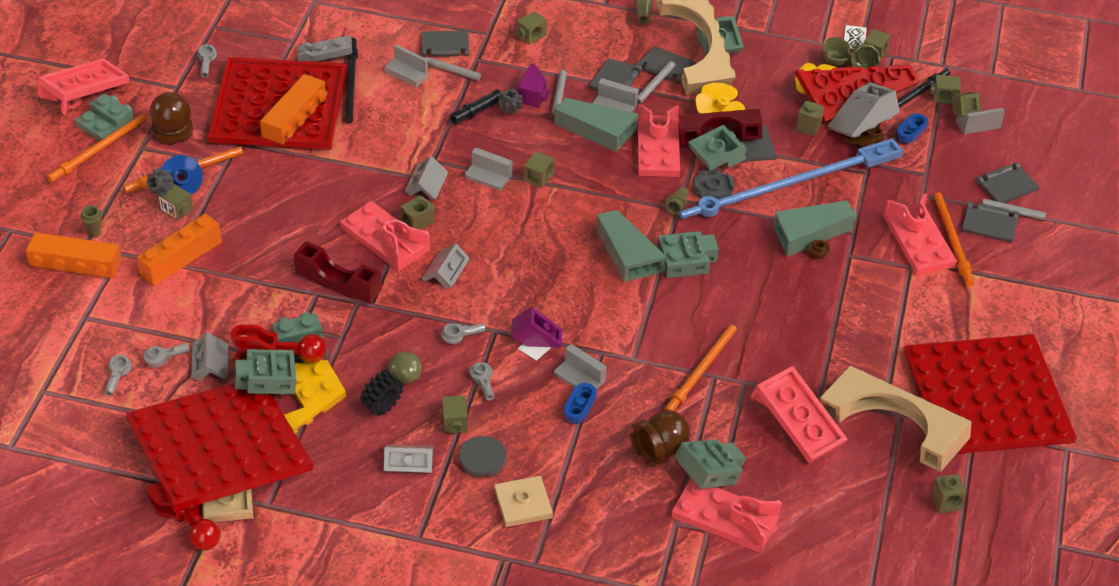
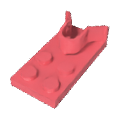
M103 58L40 76L37 94L43 99L55 102L62 101L61 113L66 115L69 109H74L81 105L83 96L129 83V75Z
M639 104L637 129L638 176L680 177L679 106H675L667 111V115H652L651 110Z
M926 193L922 194L920 203L917 205L906 206L892 200L886 201L883 215L916 275L956 268L957 265L956 258L925 207Z
M373 201L365 204L340 221L341 229L397 271H400L430 250V234L427 230L423 231L409 227L406 223L397 220Z
M794 366L758 384L751 394L752 401L756 400L769 408L770 412L775 416L809 464L845 444L848 440Z
M690 478L672 510L671 517L761 553L779 519L782 503L780 500L759 501L748 496H737L717 487L700 489L695 481Z

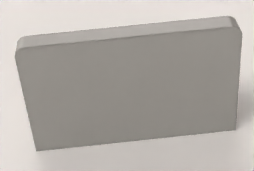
M396 45L394 46V59L384 66V71L386 74L417 88L428 78V60Z
M601 78L598 83V95L593 104L633 112L638 104L639 89Z
M998 108L968 113L966 116L957 115L956 123L963 134L999 129L1002 125L1005 110Z
M475 148L472 151V165L466 171L465 178L501 191L512 177L513 161Z
M430 156L417 164L405 192L412 196L422 190L431 200H435L447 177L448 171Z
M455 243L438 252L422 279L425 282L435 277L445 289H449L453 286L470 258Z
M206 332L192 343L191 378L199 382L209 373H213L222 379H226L228 377V344Z
M570 344L565 349V361L554 370V375L574 388L580 383H589L597 390L606 382L607 366L573 344Z
M387 444L384 449V471L432 473L434 446Z

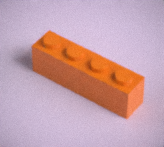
M304 74L260 121L262 137L282 145L288 138H291L298 127L302 126L307 117L313 114L317 106L326 99L325 81Z
M205 213L137 256L140 276L155 286L222 243L220 224Z
M37 232L34 233L26 249L29 266L114 278L122 261L119 244Z

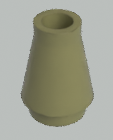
M635 0L634 4L638 21L640 23L649 22L653 0Z
M677 188L666 199L665 205L669 213L677 215L679 211L685 210L688 196L686 188Z
M86 206L83 208L80 218L88 231V235L95 238L101 235L102 212L97 206Z

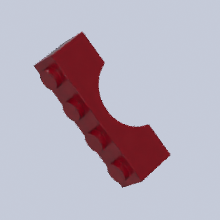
M759 108L678 115L681 146L689 145V141L722 125L729 131H732L742 141L762 139V119Z
M307 241L294 253L295 273L369 304L382 291L381 271L363 264L357 270L344 269L330 259L324 248Z

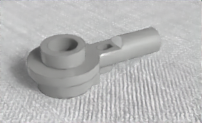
M209 44L200 46L197 52L198 59L202 61L200 75L203 78L208 77L210 62L214 61L217 57V51Z
M483 323L473 326L447 324L441 332V338L446 343L457 344L463 340L464 336L485 332V325Z
M188 343L167 349L157 346L151 347L144 352V361L148 366L158 368L167 363V359L190 352Z
M115 355L109 362L108 368L111 376L104 390V394L107 396L113 395L120 377L127 375L132 369L131 361L125 355Z
M483 362L473 364L470 368L471 378L477 385H481L486 400H493L495 396L490 385V378L492 376L491 366Z

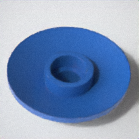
M173 156L161 168L162 171H169L168 173L172 175L175 185L190 194L195 193L202 184V169L198 162L189 156ZM183 175L185 180L179 181L177 176Z

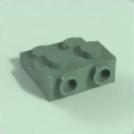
M734 16L715 18V21L719 23L720 36H723L725 41V51L729 54L743 52L744 46ZM695 26V34L699 46L703 47L706 56L709 52L707 39L703 32Z
M104 93L89 103L90 110L77 117L75 125L96 140L101 141L133 120V110L128 104H120L116 96H108Z
M724 125L688 142L689 148L709 170L723 164L729 168L746 160L747 148L745 144L739 142L735 134Z
M304 312L297 318L288 319L283 317L278 319L276 323H272L273 332L278 333L279 342H299L302 337L308 334H316L324 339L317 313L310 314L309 312ZM327 348L326 355L324 356V358L329 357V350H328V348ZM294 355L295 363L305 362L299 355Z

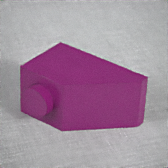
M534 63L529 65L517 86L518 95H522V104L540 108L542 102L547 100L549 90L546 89L547 80Z
M533 307L512 319L511 336L525 346L560 348L562 346L563 329Z

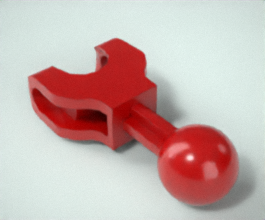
M254 324L237 325L230 333L233 345L240 348L234 356V362L235 360L246 358L247 349L294 350V355H299L307 363L321 361L327 351L324 339L316 334L305 335L299 342H279L278 333L266 331L263 327ZM239 335H246V336H248V337H238V336H239Z
M158 483L146 487L149 501L158 515L175 518L178 523L187 521L190 526L189 540L196 549L207 551L219 543L221 538L219 526L214 521L201 517L199 505L174 512L162 487Z

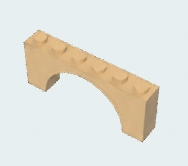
M655 0L660 16H677L692 22L703 32L708 42L709 52L705 58L693 66L683 68L681 82L685 95L699 94L704 85L714 82L732 86L733 80L736 78L735 70L731 69L730 56L725 51V41L723 36H720L719 23L715 21L714 8L709 4V1Z
M852 366L820 397V403L837 423H841L852 414L872 409L890 410L909 417L920 426L926 437L921 445L920 462L940 472L970 439L972 421Z

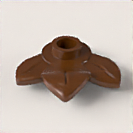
M875 127L862 132L858 137H844V140L849 144H859L862 147H866L883 141L884 134L881 128Z

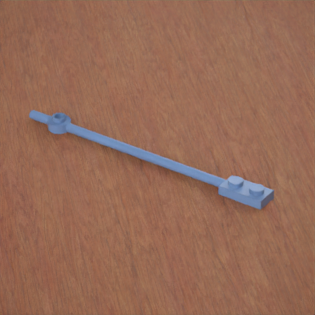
M892 138L858 149L857 156L753 189L720 199L711 196L702 197L699 200L698 206L679 211V216L681 219L697 214L713 217L718 214L720 207L860 163H864L869 168L901 158L904 151Z

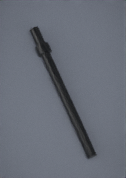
M351 38L352 53L346 55L348 59L346 123L353 122L356 59L358 58L356 38Z
M946 68L938 74L934 73L928 77L926 82L898 99L899 108L928 90L931 82L935 83L936 75L949 76L951 74L950 70Z

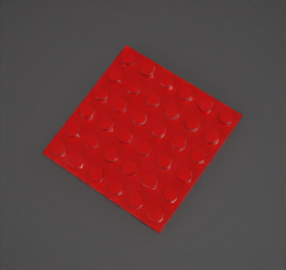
M228 57L208 135L209 143L332 150L347 71L346 63ZM304 74L325 81L326 99L317 106L313 114L307 117L304 124L298 127L291 138H288L282 145L262 137L260 121Z
M1034 334L905 345L904 354L919 398L972 421L970 439L957 454L1075 443V432Z
M235 383L126 413L127 422L174 512L313 470L312 460L271 394L248 393L247 389H235Z

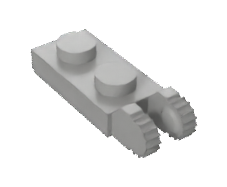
M349 35L312 44H299L297 47L299 52L297 60L317 62L349 55L352 53V39Z

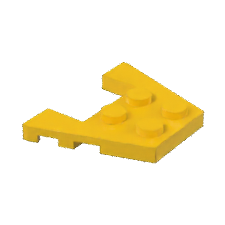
M321 360L317 363H295L296 388L294 395L302 408L284 414L295 434L302 425L311 423L313 417L320 412L325 413L346 397V391L328 360Z

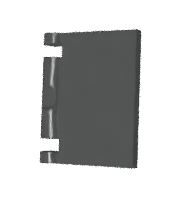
M422 31V57L427 56V51H431V56H461V51H465V56H469L468 31Z
M654 46L642 60H639L637 65H640L642 68L646 65L645 71L657 75L669 61H673L676 66L665 79L672 81L676 77L675 83L680 84L683 68L693 66L696 62Z
M608 58L590 83L589 89L598 91V83L601 78L631 87L642 71V67Z
M762 124V139L742 141L736 136L737 140L743 142L747 148L746 160L740 163L777 159L765 124Z
M1018 162L1013 163L1012 166L1007 165L984 174L983 177H976L977 184L981 185L992 199L997 202L1007 203L1039 190V186L1020 167Z
M969 201L962 232L1009 243L1013 242L1019 212L1015 211L1013 217L1008 216L1010 210L978 203V207L975 209L972 208L973 202Z

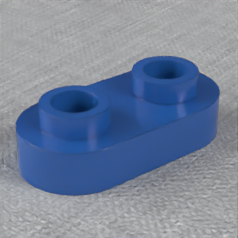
M918 113L911 114L898 126L897 139L906 144L914 142L927 129V117Z
M580 383L574 388L564 407V417L568 422L577 424L587 418L597 395L596 388L592 384Z

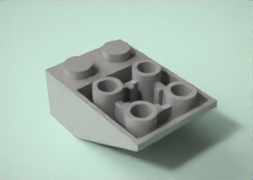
M871 82L856 89L828 124V129L849 137H858L862 132L875 128L877 124L891 119L900 112L896 91Z

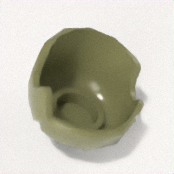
M829 37L822 47L823 59L829 65L835 67L844 66L850 60V44L841 38Z
M865 43L855 47L850 56L852 67L861 68L878 66L880 63L878 50L873 45Z
M409 351L397 353L390 359L388 364V372L399 379L402 384H410L415 380H419L423 371L419 357Z

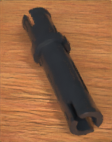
M496 89L473 103L463 105L460 110L449 115L452 124L458 125L466 119H473L479 112L499 103V94H502V92Z

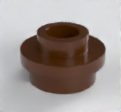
M814 240L809 243L808 251L811 257L820 260L829 254L830 246L825 241Z

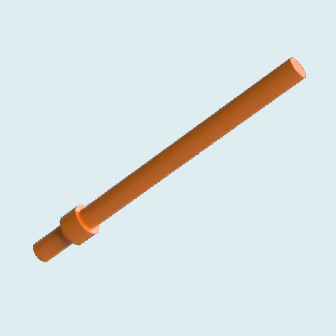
M145 115L137 116L69 162H63L58 166V169L46 176L47 180L52 183L61 176H67L73 172V168L145 122Z
M240 146L198 160L197 162L203 168L242 155L243 149ZM148 176L140 177L138 181L123 185L125 193L138 189H147L146 181Z
M940 192L935 193L934 199L955 253L958 271L963 276L966 286L971 287L975 284L971 274V265L966 261L943 196Z
M731 324L727 327L681 388L675 390L670 397L671 401L664 410L675 411L678 406L684 403L688 392L736 332L737 328Z

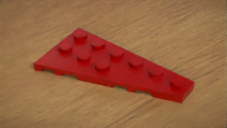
M894 65L884 68H878L877 66H871L870 68L846 67L832 68L831 70L813 69L812 71L797 69L795 71V75L810 102L825 107L823 124L832 121L856 89L870 82L895 90L896 93L911 88L920 82L911 65Z

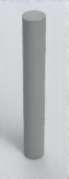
M426 57L429 66L477 81L481 78V73Z
M669 61L640 92L638 104H641L674 69L676 65L673 61Z
M565 70L559 71L552 106L553 114L557 104L562 102L567 76Z
M983 199L982 203L1010 210L1009 213L1012 214L1016 211L1021 216L1043 221L1046 216V212Z

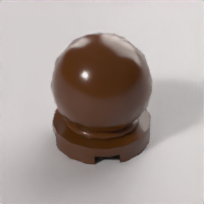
M164 92L155 97L149 111L152 121V133L155 136V140L166 145H174L173 142L182 139L183 142L187 141L193 134V124L190 119V106L186 99L176 92Z
M660 411L651 416L648 421L641 420L631 425L634 429V432L630 434L632 445L637 455L643 454L648 460L645 464L650 467L662 463L665 457L674 456L681 443L689 442L691 437L689 423L684 416L676 411Z

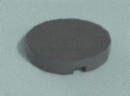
M703 170L693 179V191L700 199L705 196L715 197L716 199L724 198L733 194L734 180L728 173L726 175L722 173V170Z
M478 436L469 439L460 448L459 460L461 468L467 474L476 478H482V476L487 475L488 477L495 476L506 465L504 445L497 439L488 436Z

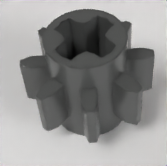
M513 89L505 90L503 95L499 94V109H503L506 114H515L518 109H522V95H518V92Z
M161 168L153 169V174L147 175V187L151 190L152 194L166 195L167 190L172 189L173 177L168 173V170L162 171Z

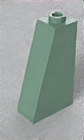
M565 98L554 109L556 125L615 152L638 129L639 114L569 98Z
M848 200L776 211L773 228L786 256H791L808 249L809 243L814 240L827 241L852 230L853 222L856 220V213L854 208H851Z
M618 210L597 214L596 230L624 282L664 273L665 255Z

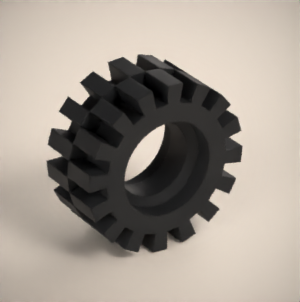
M381 371L380 374H375V378L372 377L369 384L366 383L364 386L366 389L361 392V404L377 416L384 415L386 410L390 411L392 409L391 406L397 404V399L400 400L401 396L399 394L403 393L402 388L404 386L390 372Z

